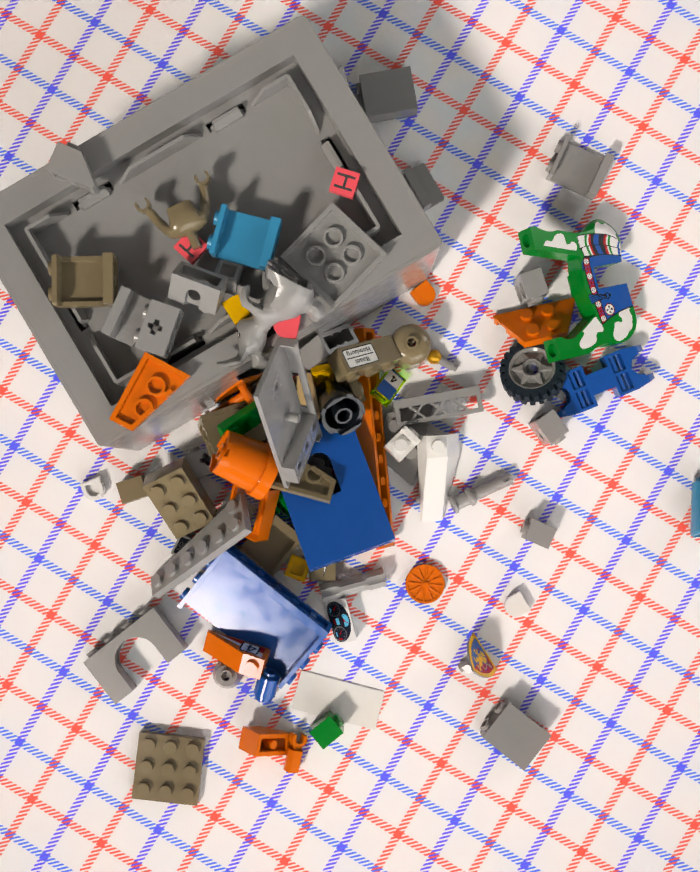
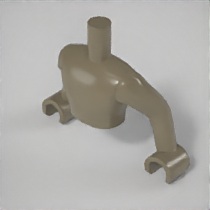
M204 171L207 176L204 182H200L197 176H194L200 190L199 211L193 206L191 200L179 202L166 210L169 217L168 225L152 209V204L147 198H145L147 202L146 208L140 209L137 202L134 204L135 208L141 214H146L154 225L169 238L187 237L193 250L201 248L202 244L196 232L208 223L210 215L208 186L211 183V177L207 171Z

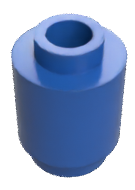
M265 668L260 680L257 679L254 689L257 701L270 703L275 697L280 680V675L276 670Z

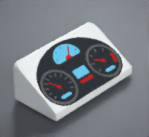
M346 596L325 602L336 644L357 640Z

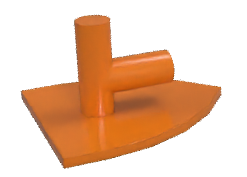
M263 373L241 379L224 391L215 400V404L240 391V393L229 399V404L233 405L245 400L247 405L255 400L247 386L259 379Z

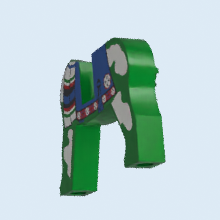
M595 219L587 223L578 233L561 230L545 231L536 226L518 232L523 255L567 261L569 274L567 279L572 298L574 297L582 316V320L565 338L558 337L543 342L548 363L590 354L597 347H608L623 343L631 338L636 329L637 319L627 283L599 289L594 269L605 268L622 262L621 241L611 225L603 220Z

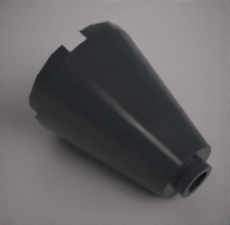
M322 381L318 385L316 392L323 427L331 434L339 433L340 435H346L355 431L362 423L363 414L365 415L364 404L357 396L335 381Z

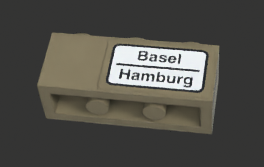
M386 335L337 348L327 360L337 382L347 380L350 383L363 375L370 377L378 371L388 372L394 369L395 363L401 359V356L391 335Z

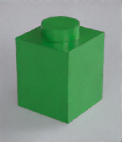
M329 710L310 726L309 733L321 748L325 749L344 733V721L339 714H333Z

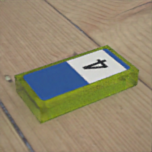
M394 369L384 372L370 394L387 407L406 379Z

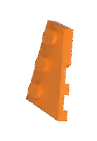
M145 352L109 419L134 431L191 376Z

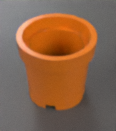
M230 430L225 431L216 446L218 447L216 455H212L209 471L244 489L247 495L261 500L271 488L278 474L269 442L265 443Z

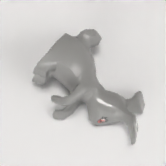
M268 259L265 278L270 280L272 284L263 298L250 296V285H237L241 305L253 315L240 319L236 325L239 345L237 356L217 362V365L227 367L242 365L247 356H250L253 368L265 369L268 359L262 356V350L266 344L267 333L273 325L281 321L297 318L303 313L309 316L310 321L316 323L324 317L325 308L320 301L314 298V286L294 271L272 259Z

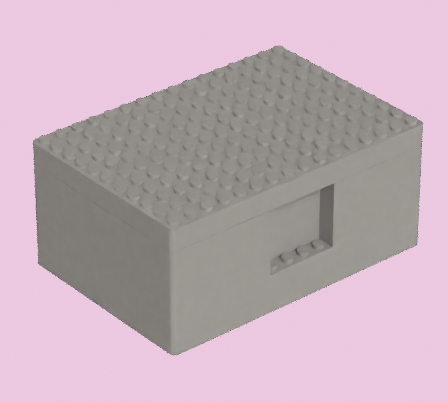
M305 16L296 17L80 144L81 152L88 159L100 189L99 195L53 177L46 170L48 164L0 191V280L96 443L104 447L135 451L142 450L219 404L220 402L215 404V400L241 379L261 374L264 369L253 368L250 356H247L242 365L234 367L217 365V362L236 357L239 352L238 334L235 324L222 305L217 313L213 315L202 312L198 309L199 306L192 303L180 304L175 300L167 298L172 272L180 261L189 262L173 248L181 238L171 239L166 236L146 214H141L135 208V202L138 203L140 209H144L147 206L145 200L147 198L152 204V209L169 225V217L166 210L179 202L191 200L193 206L198 211L200 210V190L194 176L196 175L200 182H204L207 178L204 171H207L211 177V183L208 186L210 215L208 223L196 232L197 235L205 243H207L210 234L214 235L216 225H213V219L216 210H220L222 203L227 204L229 210L268 220L271 219V216L281 218L283 225L273 260L290 270L292 269L280 256L333 202L387 253V256L336 310L314 291V298L324 305L325 315L316 323L310 321L306 313L300 314L301 322L297 335L299 349L321 333L346 323L352 325L427 280L442 244V240L316 31ZM336 166L360 173V179L353 200L329 192ZM207 249L194 265L214 272L219 259L213 258L209 253L210 249ZM102 252H113L118 257V292L121 286H124L147 299L163 302L180 308L184 312L168 360L153 354L150 355L183 371L191 377L134 431L115 423L109 418L145 352L101 333L112 307L57 308L52 305V301H49L48 287L51 286L48 262L51 261V254H58L59 256H102ZM244 266L239 284L243 286L250 285V296L263 298L262 272L265 271ZM225 293L224 301L234 295ZM160 325L153 326L152 330L154 332H161L162 327ZM277 333L266 340L262 350V356L265 359L269 360L277 338L280 337Z

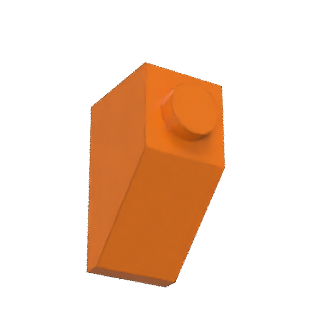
M243 726L238 748L254 757L287 755L288 747H290V732L262 726Z

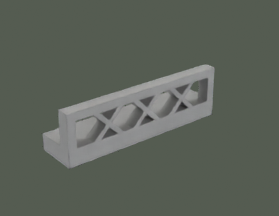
M479 385L392 402L397 427L484 411ZM476 396L478 408L469 409L462 403L466 398ZM453 401L458 406L454 412L447 413L441 409L444 402ZM430 404L436 408V411L432 416L426 417L419 412L423 405ZM460 407H462L463 409H465V410H463V411H458V409H459ZM409 408L415 412L411 420L401 422L399 410ZM438 411L443 413L441 415H436ZM417 414L422 417L419 419H414L417 416Z

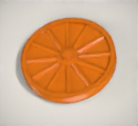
M421 564L410 570L406 577L405 585L409 596L413 600L428 604L436 601L442 595L445 581L442 573L436 567L429 564Z

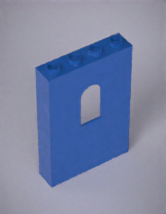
M319 420L322 437L320 442H314L308 461L315 453L327 455L341 491L332 495L330 504L281 491L310 572L395 541L394 533L356 432L353 431L346 435H340L339 433L331 434L323 427L321 420Z

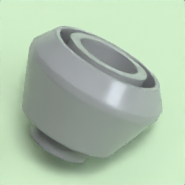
M220 661L213 669V679L222 688H233L242 679V674L237 673Z

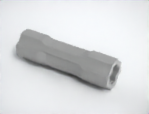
M382 567L366 571L363 574L319 584L324 603L340 599L343 596L387 586Z

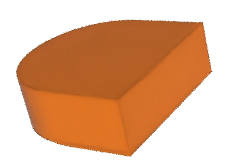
M427 280L409 293L420 306H428L435 299V290Z

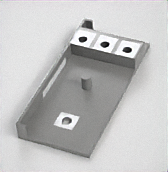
M278 337L253 397L284 488H289L291 482L299 484L314 442H320L322 432L297 339ZM291 372L298 373L307 406L300 405Z

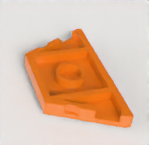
M573 297L493 315L494 324L503 326L506 329V333L512 338L517 339L518 343L524 348L544 344V341L558 337L565 338L569 334L575 299Z

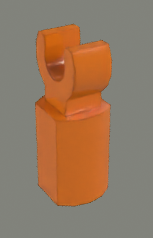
M291 732L289 735V742L291 744L288 747L283 768L286 772H299L303 754L302 747L307 743V735L304 733L300 734L298 741H296L297 735L294 732Z

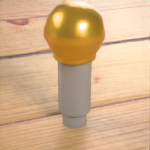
M431 350L427 358L429 363L439 364L449 370L456 371L458 368L454 362L443 357L438 350Z

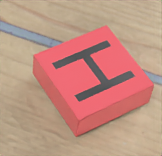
M336 166L329 192L353 200L360 179V173Z
M199 236L198 238L202 244V247L193 250L187 237L181 238L173 246L192 265L207 251V243Z

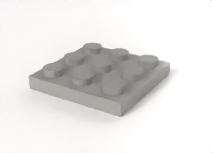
M332 202L289 246L280 258L295 273L308 280L314 286V291L336 310L387 256V253Z

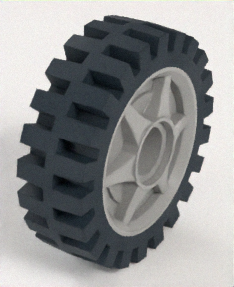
M517 343L516 348L512 346L509 348L510 352L506 351L504 359L500 362V378L504 390L516 402L520 400L525 405L527 402H530V405H535L536 402L544 404L545 399L550 401L553 399V395L557 396L559 394V389L563 388L566 380L564 360L548 363L544 344L524 348L521 344ZM531 370H537L535 374L528 373Z

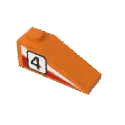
M208 630L203 651L237 673L260 680L266 668L271 649Z

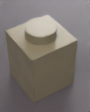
M145 475L116 483L122 504L148 497L142 487Z

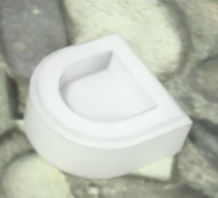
M97 476L80 484L84 496L89 500H100L106 493V486L102 476Z
M519 590L508 596L504 602L505 611L512 617H520L531 610Z

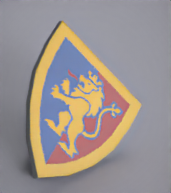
M472 633L467 642L468 659L459 663L458 668L461 672H473L479 677L490 678L496 673L497 668L475 634Z

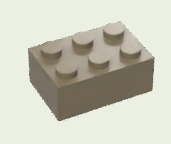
M185 457L145 475L142 487L176 539L206 526L216 516L217 508Z

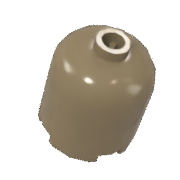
M407 324L399 327L393 333V342L401 356V359L395 365L402 369L411 370L420 367L426 362L431 352L432 342L430 335L424 328L415 324Z

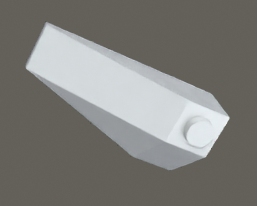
M459 433L419 435L418 437L421 440L417 444L420 522L442 521L460 455Z

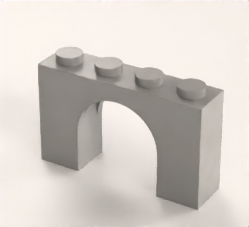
M157 605L152 609L150 606H147L138 613L140 615L138 620L134 622L131 619L121 627L123 631L119 635L113 633L104 640L105 646L101 649L95 647L86 654L88 659L83 662L115 705L137 687L120 662V650L126 640L134 637L147 639L156 647L167 663L188 647V644Z

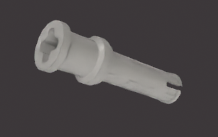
M505 472L475 488L467 487L464 488L463 492L455 496L449 495L448 500L453 511L457 514L462 508L476 505L477 500L513 485V479L504 481L510 478L511 475L509 472Z

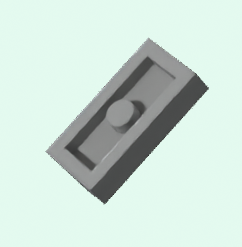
M424 163L413 169L408 166L402 170L403 177L424 211L444 201L442 192Z
M121 286L101 333L129 346H135V342H133L137 328L142 327L144 321L142 318L143 309L146 304H150L151 300L134 293L129 288Z

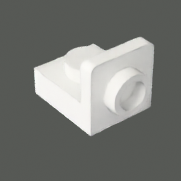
M404 426L384 448L398 462H401L421 440L413 428Z

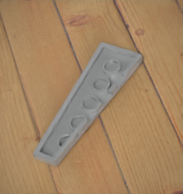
M239 494L233 500L228 501L226 507L151 577L152 596L159 599L252 532L245 496Z

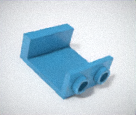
M222 203L220 210H216L213 225H216L214 235L210 234L207 241V249H210V255L216 259L266 271L268 259L273 260L283 225L281 218L271 216V219L268 220L229 210L227 204Z

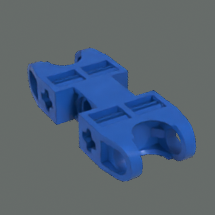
M641 345L622 348L599 358L603 368L588 375H585L582 366L566 371L564 386L562 389H559L565 393L566 403L561 407L560 411L556 412L557 415L561 418L598 406L594 395L611 388L615 398L638 390L655 378L653 373L647 375L638 374L632 369L633 358L637 356V353L643 351Z

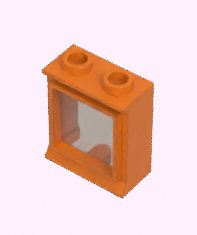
M233 484L229 501L239 494H242L247 499L252 532L245 538L254 542L269 539L280 490L270 488L261 500H257L247 495L244 489Z

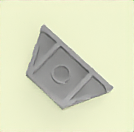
M430 404L423 405L419 412L426 417H430L433 406ZM410 409L399 411L401 422L411 420L415 414ZM395 412L386 414L384 422L385 445L404 427H397ZM417 414V416L414 419H419L422 417ZM429 422L407 425V427L413 428L418 435H426ZM417 445L401 462H398L386 450L387 465L409 485H413L418 468Z

